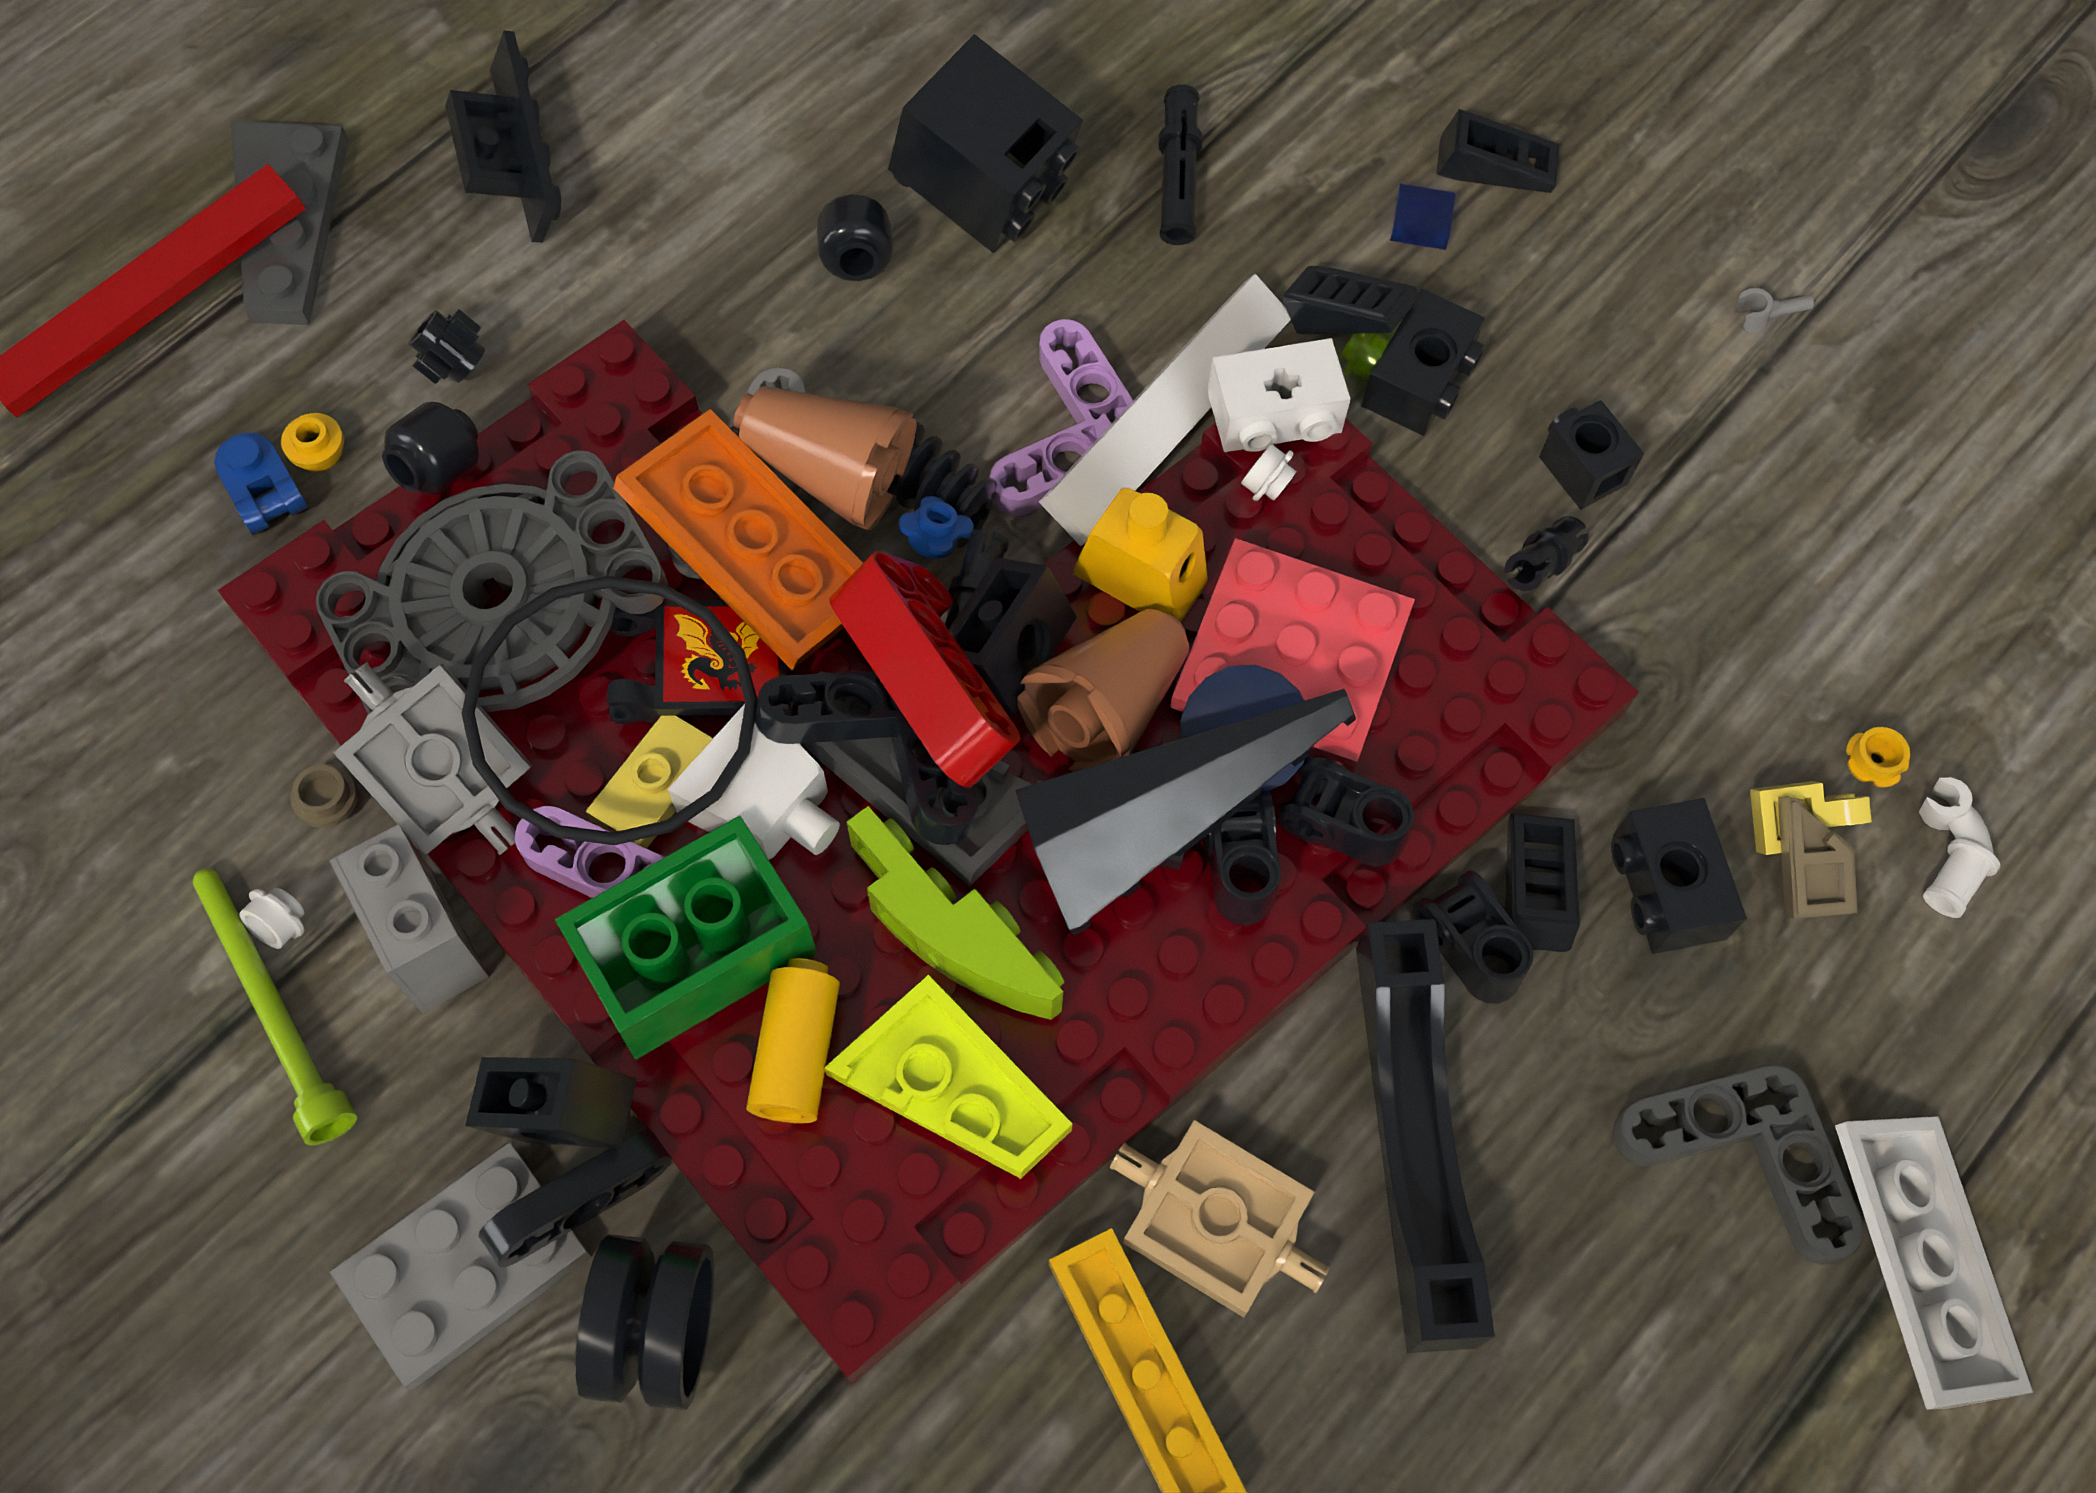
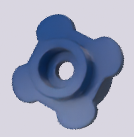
M929 496L921 500L920 508L915 512L905 513L900 517L899 529L908 536V542L915 552L927 558L941 559L950 556L956 550L959 538L969 537L971 531H973V522L967 516L957 515L955 509L941 498Z

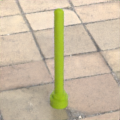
M203 868L197 871L193 877V886L298 1096L294 1101L296 1111L293 1114V1121L304 1143L313 1146L334 1140L351 1129L357 1121V1115L346 1093L341 1090H335L331 1083L323 1082L219 874L210 868Z

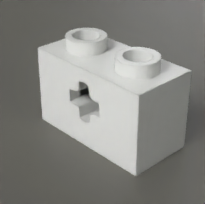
M1332 338L1218 356L1212 359L1207 392L1224 452L1241 449L1256 452L1267 449L1270 444L1301 439L1308 442L1324 440L1333 434L1342 433L1350 396Z

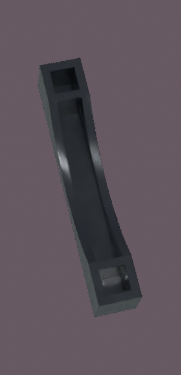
M1435 919L1368 923L1356 947L1407 1353L1477 1349L1495 1337L1485 1263L1469 1216L1454 1142L1445 1055V984Z

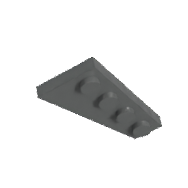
M231 121L235 187L269 164L306 207L303 212L240 256L244 310L252 323L309 325L349 140L343 126Z

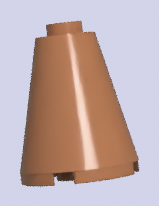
M762 386L754 395L747 393L741 399L735 412L733 427L739 430V439L760 459L852 525L871 531L879 523L894 497L887 490L895 474L901 477L904 474L913 447L917 423L916 419L911 418L914 414L906 412L902 408Z
M1146 609L1033 668L1021 681L1020 684H1025V690L1017 697L1018 708L1027 729L1040 747L1051 757L1060 750L1074 760L1075 763L1069 768L1072 772L1132 754L1189 654L1186 631L1181 622L1173 615L1156 609Z

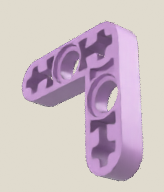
M1062 319L1054 321L1044 328L1040 335L1039 361L1077 424L1004 456L994 464L991 469L990 478L996 481L997 488L991 500L997 509L1005 514L1021 516L1042 508L1043 506L1039 501L1066 473V471H1062L1054 465V457L1064 451H1074L1082 456L1111 425L1109 418L1114 415L1115 421L1133 401L1090 332L1081 323L1074 320ZM1063 344L1067 349L1075 348V364L1078 368L1072 371L1070 357L1063 349L1055 351L1056 345ZM1093 383L1103 386L1109 392V396L1102 402L1088 403L1078 396L1077 391L1083 385ZM1037 465H1042L1043 472L1036 474ZM1015 478L1019 484L1027 482V490L1019 493L1014 486L1006 487V480Z

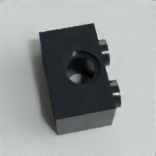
M1421 288L1419 292L1420 297L1403 318L1370 373L1361 407L1425 436L1436 416L1444 420L1448 417L1461 390V387L1454 385L1461 373L1469 377L1472 375L1486 345L1477 341L1485 317Z
M997 557L949 628V632L1006 713L1015 715L1019 709L1017 697L1025 690V684H1020L1024 676L1033 668L1051 659L1077 616L1048 566Z
M1705 798L1629 812L1613 834L1611 853L1617 871L1627 876L1633 895L1631 900L1632 919L1637 931L1641 935H1646L1652 954L1727 940L1747 917ZM1660 868H1667L1676 872L1681 877L1684 887L1669 883L1663 877Z
M482 1057L465 1126L530 1144L622 1148L626 1126L630 1118L631 1103L637 1078L573 1058Z

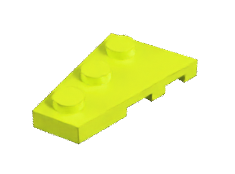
M929 975L824 1067L827 1076L1020 1179L1072 1131L1073 1124Z

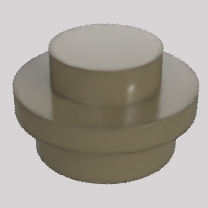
M325 764L310 766L299 773L293 782L290 793V803L294 813L302 822L316 828H326L341 823L353 812L358 800L357 785L350 774L338 766Z

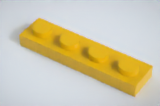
M1111 1228L1049 1259V1267L1161 1493H1247L1113 1229Z

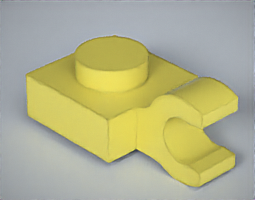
M1809 781L1750 789L1756 852L1764 855L1781 853L1778 797L1789 796L1799 799L1806 806L1805 808L1827 828L1872 822L1869 796L1855 797V794L1848 793L1824 797L1823 783Z

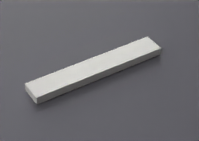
M1256 274L1247 279L1039 501L1080 546L1086 543L1093 527L1120 489L1124 487L1136 491L1211 408L1207 391L1213 357L1265 349L1291 320L1285 306Z

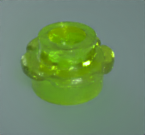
M1355 333L1340 354L1343 359L1348 361L1344 373L1349 375L1353 372L1366 381L1390 340L1381 333Z

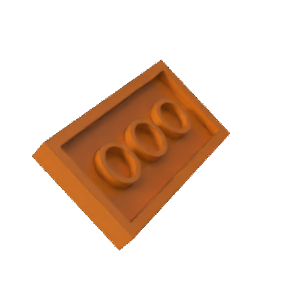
M711 409L616 476L613 489L791 670L795 669L845 628L834 613L829 598L863 562Z

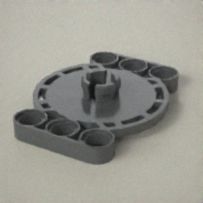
M573 451L564 454L556 460L550 469L547 491L535 486L498 484L472 488L442 500L418 516L395 540L380 566L376 581L354 571H343L334 574L323 582L317 591L315 602L317 611L348 675L355 673V670L360 667L361 653L368 645L377 641H386L391 645L389 657L383 664L371 669L393 694L416 685L440 664H444L467 690L473 660L503 619L550 588L604 576L623 578L627 572L636 568L650 570L653 573L651 582L663 583L668 586L667 577L626 502L613 489L614 481L603 462L597 455L588 451ZM590 471L598 475L597 483L588 493L571 495L565 492L568 480L576 473ZM617 519L625 523L624 532L615 542L598 544L592 541L593 531L601 522ZM494 578L502 591H512L508 598L499 606L484 609L489 599L492 598L483 584L486 580ZM607 588L555 600L513 627L486 664L480 691L503 689L504 694L478 697L477 703L487 713L519 708L549 696L575 678L597 654L612 626L615 608L630 614H644L653 611L663 602L664 598L660 595L646 593L626 594L618 589ZM352 591L365 593V604L359 612L350 617L336 616V604L342 596ZM595 599L602 601L600 610L594 607ZM587 626L592 627L586 641L568 659L567 655L579 643ZM555 666L558 668L540 682L521 689L520 685L541 677ZM361 699L367 714L371 713L372 710Z

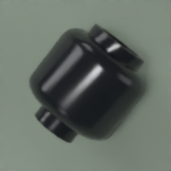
M848 194L837 197L825 205L819 214L817 224L818 253L823 266L832 275L847 281H863L883 272L891 261L893 242L891 223L887 211L881 204L865 195Z
M425 402L385 431V450L382 453L384 466L394 481L402 488L412 492L417 490L423 494L437 495L476 467L479 457L476 441L478 439V432L473 421L461 410H453L439 402Z

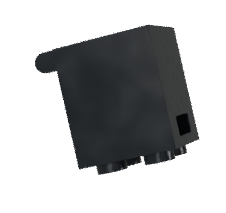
M974 34L903 106L888 170L893 173L894 178L899 184L912 188L994 253L1007 238L1016 242L1032 223L1035 217L1032 211L1041 201L1050 205L1065 187L1068 177L1063 173L1069 168L1080 151V147L1075 144L1083 119ZM1008 153L1023 163L1025 167L1021 169L1006 157Z

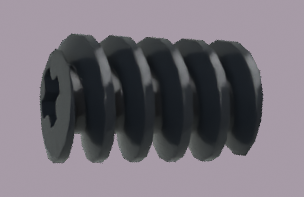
M916 422L914 443L902 477L895 474L887 492L896 496V500L902 507L914 509V512L920 508L923 498L929 496L941 498L955 509L957 515L969 517L973 522V530L981 529L992 508L993 502L991 499L997 488L996 481L993 478H986L974 487L973 485L979 473L978 467L974 464H967L956 473L961 459L960 454L956 450H949L938 459L943 446L942 440L937 436H931L922 442L925 429L922 424ZM969 537L959 538L956 548H962L969 543Z

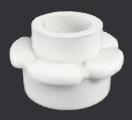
M1270 444L1241 481L1242 485L1254 493L1253 500L1258 501L1265 494L1274 501L1297 472L1287 464L1293 457L1291 450L1285 455L1274 445Z
M274 888L268 894L261 889H254L249 893L251 902L240 912V918L247 929L260 941L270 947L280 949L291 937L296 939L303 934L304 927L300 919L304 916V910L293 896L280 888Z

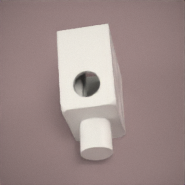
M745 704L668 788L677 813L711 790L736 752ZM754 723L750 753L721 798L688 821L711 832L732 819L741 816L768 860L777 854L790 837L814 855H818L829 846L840 827V823L818 807L828 792L824 771L800 744H783L767 739L758 730L756 723Z

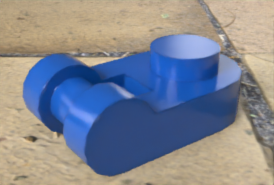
M241 433L223 442L217 450L214 460L216 471L252 535L269 528L268 521L288 511L293 516L309 508L273 444L266 437L257 433ZM273 488H276L275 491H272V492H270V493H268V494H266V495H264V496H262V497H260V498H258V499H256V500L254 499L255 497H257V496H259V495H261V494H263V493H265V492H267V491H269V490H271V489H273Z

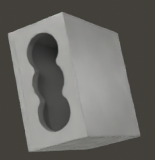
M399 824L329 860L387 975L422 1014L489 978L434 872Z

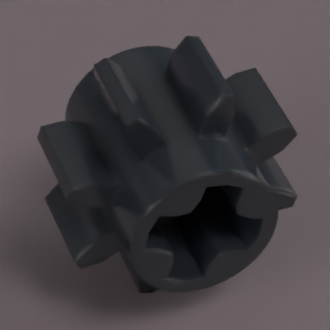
M459 309L452 316L449 314L447 317L437 310L433 311L422 322L409 341V345L418 352L415 356L418 359L412 366L435 384L441 378L446 379L447 376L457 383L461 382L474 369L485 352V348L476 342L479 338L476 334L482 327Z

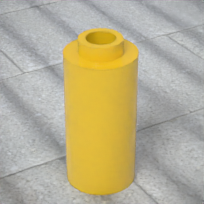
M790 959L787 962V967L777 968L771 972L746 1107L748 1112L756 1116L788 1123H811L817 1120L825 1073L824 1067L827 1062L840 982L828 974V967L825 964L809 959Z

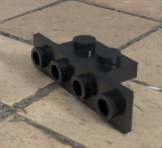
M503 30L490 68L496 95L450 90L445 107L465 193L520 197L531 241L543 243L551 221L557 220L560 215L561 193L559 187L552 184L549 172L550 149L548 143L541 140L538 128L539 105L536 99L531 98L527 84L529 76L527 59L524 56H520L515 32Z

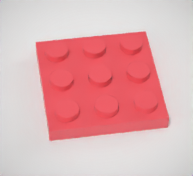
M1235 538L1172 695L1170 708L1183 712L1188 697L1206 677L1229 666L1258 665L1279 672L1300 690L1305 701L1345 689L1356 720L1348 726L1341 723L1310 747V756L1308 757L1325 758L1354 772L1415 599Z

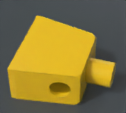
M1122 487L1090 532L1074 567L1073 575L1140 612L1146 609H1156L1169 613L1182 622L1208 582L1203 532L1197 524L1169 510L1167 503L1159 495L1153 493L1140 494L1131 488Z

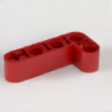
M874 551L829 598L830 605L935 763L950 779L966 788L973 787L1019 743L1021 739L1019 731L940 619L953 605V599L946 587L924 567L882 551Z

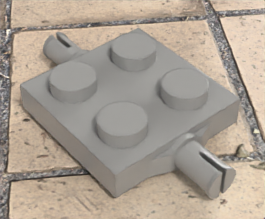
M367 662L344 680L372 712L368 714L360 731L333 753L392 819L402 827L404 832L425 855L450 834L469 828L473 824L494 846L499 855L515 843L516 830L495 808L499 799L472 764L461 714L466 689L444 664L437 666L416 685L397 691L394 694L369 667ZM477 703L475 717L485 761L507 788L533 765Z

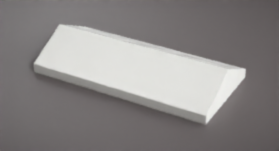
M1939 1116L1847 1121L1835 1125L1926 1410L1948 1409L2033 1393Z

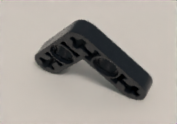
M874 671L787 675L772 678L762 686L756 705L755 723L758 730L767 739L783 744L891 737L911 821L916 832L925 840L940 845L958 843L967 836L977 811V796L974 786L970 788L961 786L950 779L938 765L925 764L915 757L912 750L917 746L923 745V743ZM844 696L857 697L868 705L870 711L858 716L848 715L842 712L834 701ZM814 701L822 702L821 715L817 714L818 703L814 704ZM787 704L791 713L797 715L787 716L783 708L777 705ZM944 787L942 799L947 812L955 813V816L952 818L945 817L941 808L934 807L938 788Z

